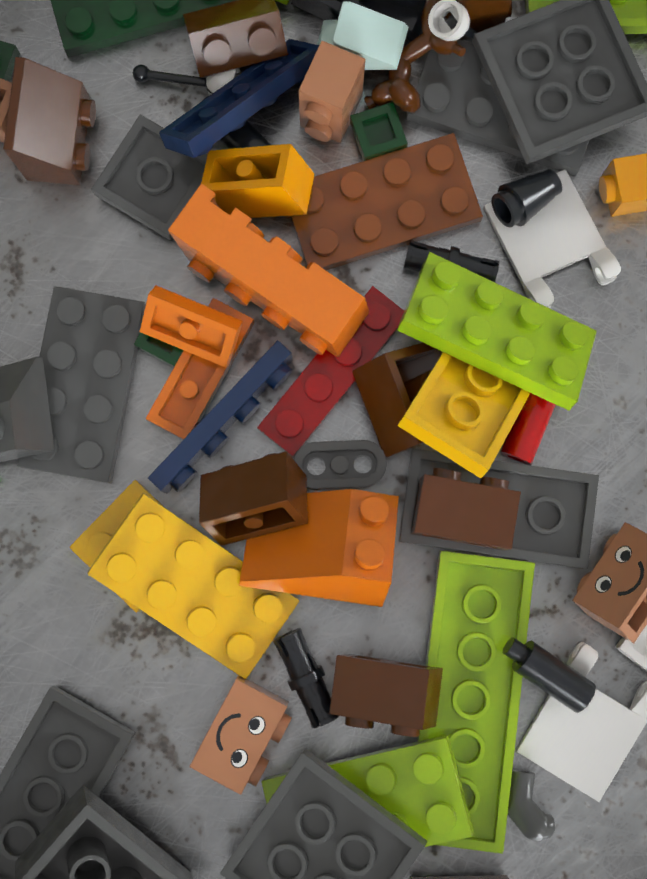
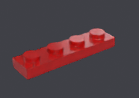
M374 286L364 296L369 314L340 356L337 357L327 350L322 355L317 353L257 427L262 434L282 450L287 451L292 458L295 457L297 451L305 445L356 382L352 371L373 360L398 329L404 310Z

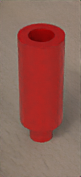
M530 393L504 441L500 454L516 462L532 465L556 405Z

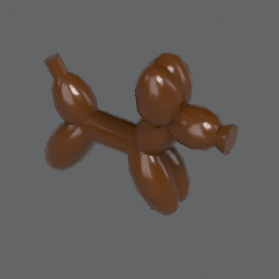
M440 0L426 1L422 11L423 33L403 46L397 70H388L389 80L377 84L372 90L371 96L364 97L369 109L375 108L377 105L382 106L394 102L403 111L416 112L421 107V100L416 88L408 82L412 70L411 63L432 49L442 55H450L452 53L460 57L465 55L466 49L458 45L457 40H442L435 36L429 28L428 18L430 11ZM450 12L445 16L446 19L450 16Z

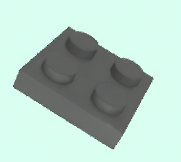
M140 114L91 190L95 196L171 241L173 237L168 229L200 186L208 154L192 158L166 149L159 134L164 128Z

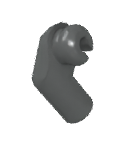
M512 769L508 816L528 839L541 841L550 838L555 831L554 818L551 814H545L532 800L535 773Z

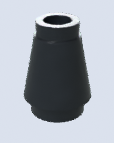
M547 169L543 172L500 185L498 193L494 194L491 199L493 211L499 221L506 227L510 228L514 225L524 226L552 201L555 196L562 192V183L559 176L553 170Z

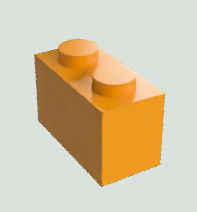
M292 144L210 150L207 155L201 184L216 193L215 200L220 209L229 215L236 207L250 218L295 216L307 214L315 174Z

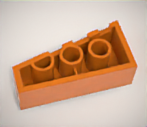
M200 184L168 229L190 261L187 268L208 283L215 278L226 285L224 292L241 305L247 306L251 301L262 308L263 312L261 315L275 327L285 330L288 325L302 335L299 340L314 352L322 355L327 350L339 357L369 314L365 297L315 262H310L306 268L300 263L303 259L291 248L292 246L277 236L271 238L269 242L266 241L263 232L251 222L252 218L236 207L229 215L220 209L215 200L216 193Z

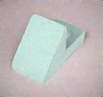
M344 1L338 20L323 21L317 45H320L321 41H325L365 58V70H397L409 27L405 22L353 2Z

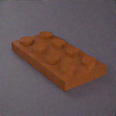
M452 133L314 176L307 214L290 217L306 266L310 262H315L323 269L330 270L409 245L410 240L418 242L479 223L483 215L455 134Z

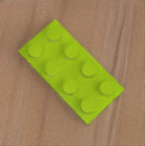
M429 252L423 262L397 329L399 332L568 411L578 402L597 332L584 324L432 252Z
M448 735L326 763L426 839L427 844L425 847L473 836L474 830ZM288 772L269 776L261 781L266 803L269 802Z

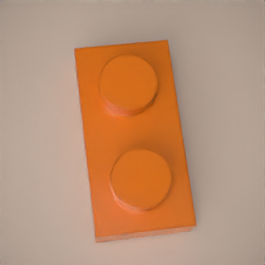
M155 285L148 294L140 332L213 363L227 367L233 357L243 321Z

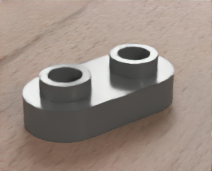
M369 440L311 442L302 446L294 457V461L307 475V488L313 490L371 487L381 480L387 467V460L383 450L376 443ZM358 457L368 458L371 461V470L367 473L357 472L354 468V461ZM318 458L325 463L326 468L322 474L313 475L308 471L307 466L312 459Z

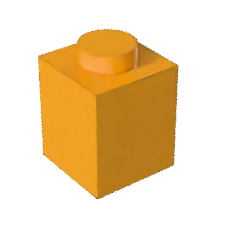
M647 153L612 159L600 177V197L604 204L608 203L611 217L647 211Z

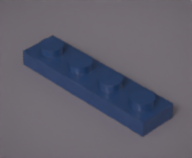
M288 39L286 41L288 55L253 64L162 129L159 134L165 148L192 158L208 153L213 148L214 143L229 132L243 127L248 118L262 108L274 104L278 100V96L290 87L303 82L319 45Z
M277 340L151 473L148 479L160 491L166 494L172 488L177 492L182 490L196 475L197 471L193 466L204 454L209 458L214 456L229 439L225 432L237 420L241 424L245 423L259 408L261 403L257 398L269 386L275 390L288 378L292 372V369L288 366L293 361L292 352Z

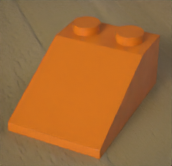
M356 489L307 493L308 524L246 539L239 586L382 607L392 582L399 496Z

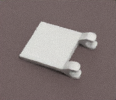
M566 169L556 173L562 183V192L555 196L552 201L524 226L514 225L510 228L506 227L495 215L491 202L483 207L523 286L526 297L548 308H551L554 296L542 279L547 275L585 258H589L594 276L600 285L614 282L617 275L621 272L618 260L606 247Z
M578 642L566 664L583 676H586L596 663L598 652L588 644ZM647 681L642 682L639 686L630 709L596 689L588 706L579 713H575L548 695L516 748V752L600 802L647 723Z

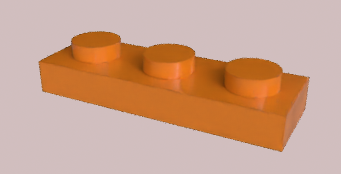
M212 298L208 307L243 321L231 361L227 367H223L183 350L145 418L147 421L182 440L200 423L255 323L253 318L215 298Z

